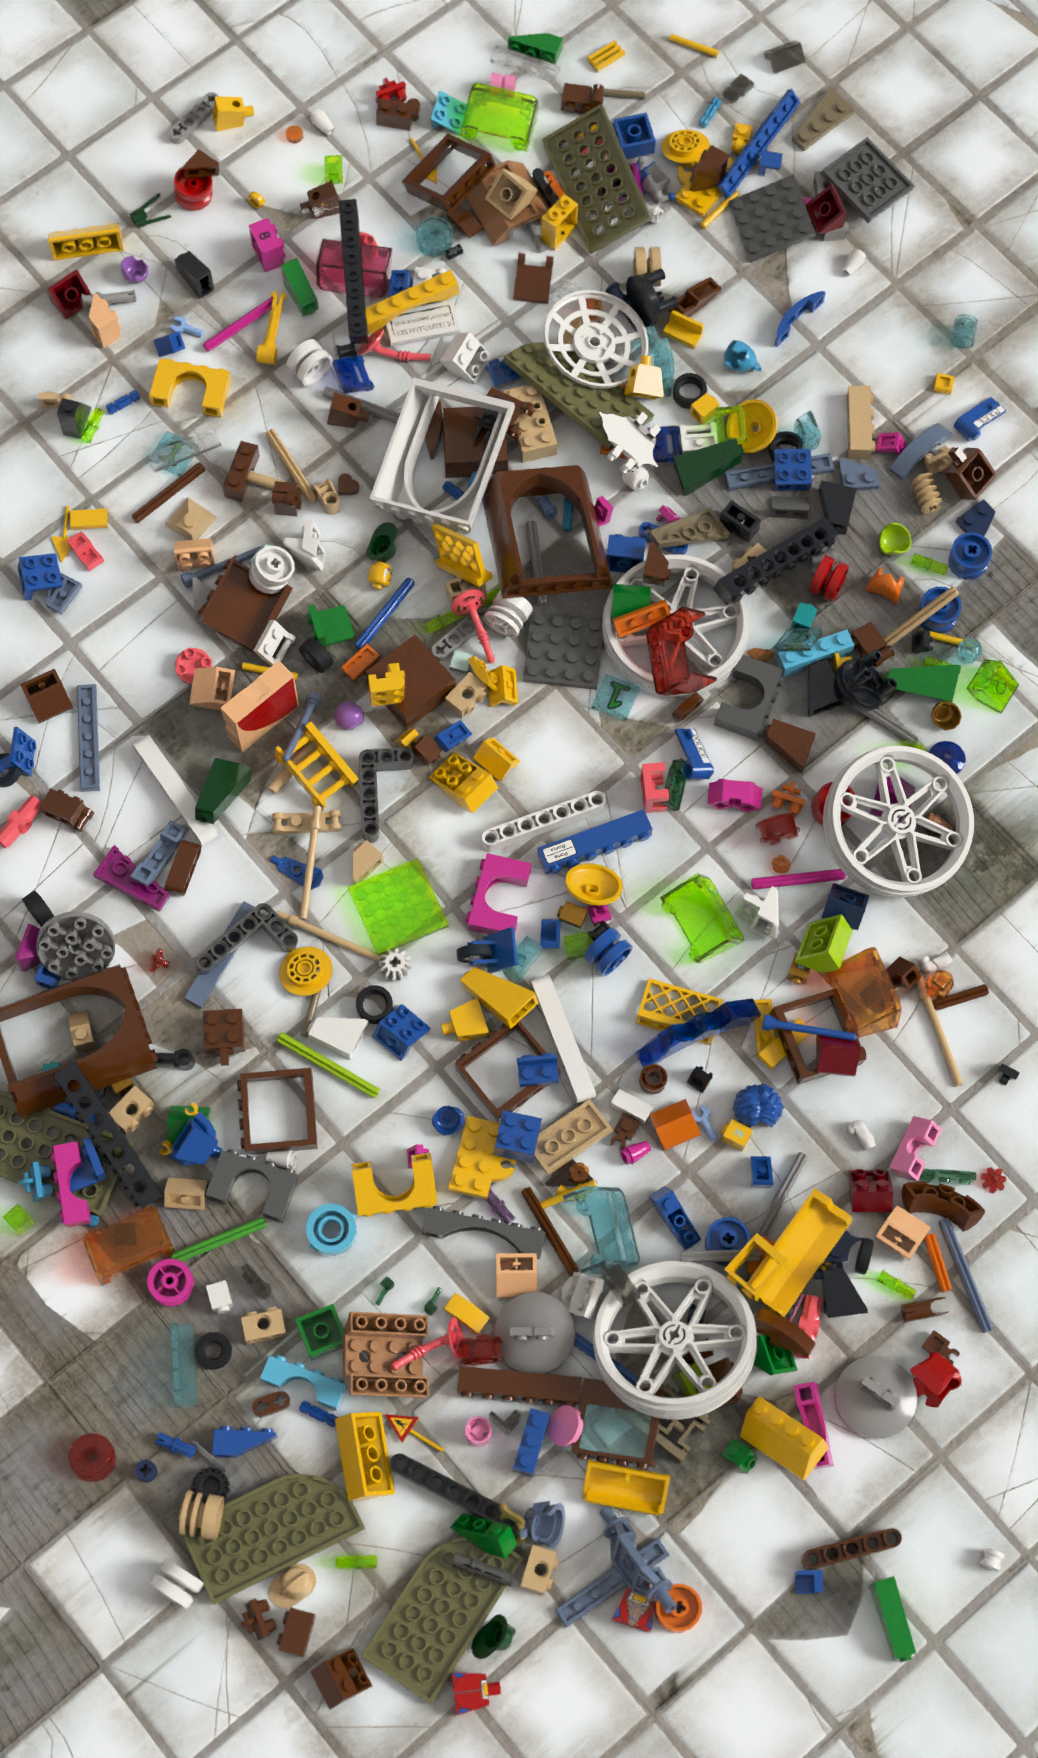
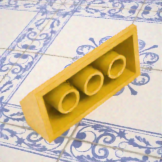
M109 223L107 225L90 226L80 229L74 228L48 234V242L54 261L124 251L119 223Z
M760 1396L747 1411L740 1433V1438L803 1481L829 1448L822 1437Z
M381 1412L350 1413L335 1418L348 1501L367 1500L395 1494Z

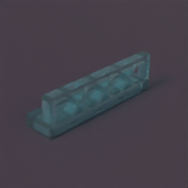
M170 1322L174 1405L177 1408L198 1406L193 1323L178 1325L177 1322Z

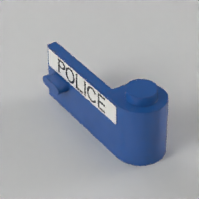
M990 397L961 415L953 427L968 441H975L981 435V429L1003 415L1006 410L999 402Z
M689 728L675 729V734L687 758L683 768L685 778L710 779L714 768L696 730Z

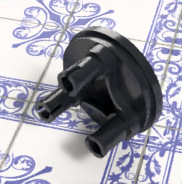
M662 268L649 274H634L628 277L626 282L629 304L638 314L645 327L655 325L659 321L660 316L665 314L666 311L679 306L678 299L675 296L664 300V296L660 297L662 293L660 291L656 293L652 286L653 283L665 279V273Z
M873 650L869 655L861 659H850L843 662L836 672L837 685L844 698L851 705L863 711L876 709L883 699L887 697L888 693L897 688L895 679L889 678L883 683L879 673L873 667L874 664L882 659V654L878 650L877 652Z

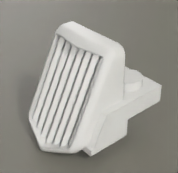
M305 520V526L302 527L301 531L302 538H283V545L291 556L317 571H322L326 551L320 543L321 533L313 520Z
M773 886L770 888L764 901L760 900L756 895L746 893L735 912L736 915L751 922L749 930L764 938L767 936L775 939L778 935V891Z
M574 1272L573 1276L569 1277L559 1288L560 1301L568 1308L571 1314L587 1319H596L605 1297L612 1288L603 1285L604 1280Z

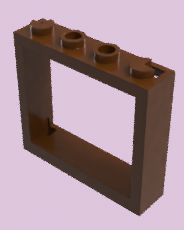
M447 134L402 182L409 194L451 213L491 172L496 164L491 153ZM453 149L476 159L473 165L444 195L420 185Z
M837 988L773 1007L769 1015H772L776 1020L788 1022L784 1013L830 999L842 1030L857 1035L856 1040L861 1049L858 1066L862 1065L866 1060V1051L859 1042V1034L851 1023V1015L849 1011H846L844 998ZM775 1028L798 1085L831 1075L816 1073V1069L808 1071L792 1031Z
M521 1021L511 1029L503 1024V1028L499 1031H492L487 1036V1040L483 1043H476L471 1048V1052L467 1055L465 1053L460 1055V1058L455 1063L457 1072L498 1123L501 1121L503 1110L515 1111L549 1084L527 1086L497 1109L465 1068L515 1030L536 1056L546 1053ZM558 1068V1076H560L561 1070Z
M311 1068L240 1074L241 1080H237L238 1092H241L242 1099H238L239 1111L243 1112V1118H239L240 1130H244V1137L240 1140L241 1149H245L246 1155L267 1154L274 1151L318 1149L313 1073ZM304 1077L308 1139L251 1144L247 1082Z

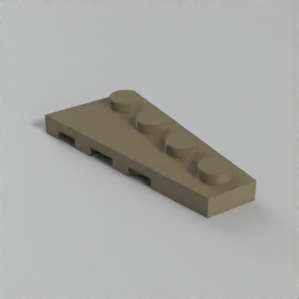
M830 88L792 136V141L804 152L853 115L855 109Z
M708 508L650 530L648 536L658 548L726 539L729 538L730 533L713 510Z

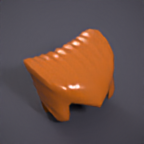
M883 568L877 569L865 588L866 592L884 596L894 604H897L904 584V578L901 576L899 581H895L891 574L883 575Z

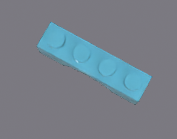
M844 630L799 645V647H805L804 649H787L778 652L776 663L779 668L783 669L782 676L787 677L801 672L806 666L815 661L825 658L833 659L834 653H839L840 658L852 655L854 643L848 630Z
M277 1354L275 1357L269 1355L260 1377L262 1382L281 1389L292 1380L307 1381L316 1389L318 1404L336 1411L338 1410L346 1390V1385L343 1384L344 1381L334 1376L330 1379L324 1377L325 1373L313 1369L311 1372L306 1370V1366L301 1363L294 1362V1364L286 1362L287 1359Z

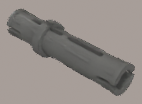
M458 1552L455 1553L452 1565L468 1570L472 1575L476 1573L511 1587L515 1576L514 1573L478 1561L476 1557L473 1559Z

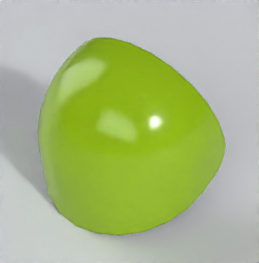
M889 523L882 529L879 537V547L884 554L899 555L907 552L911 547L910 533L903 525Z

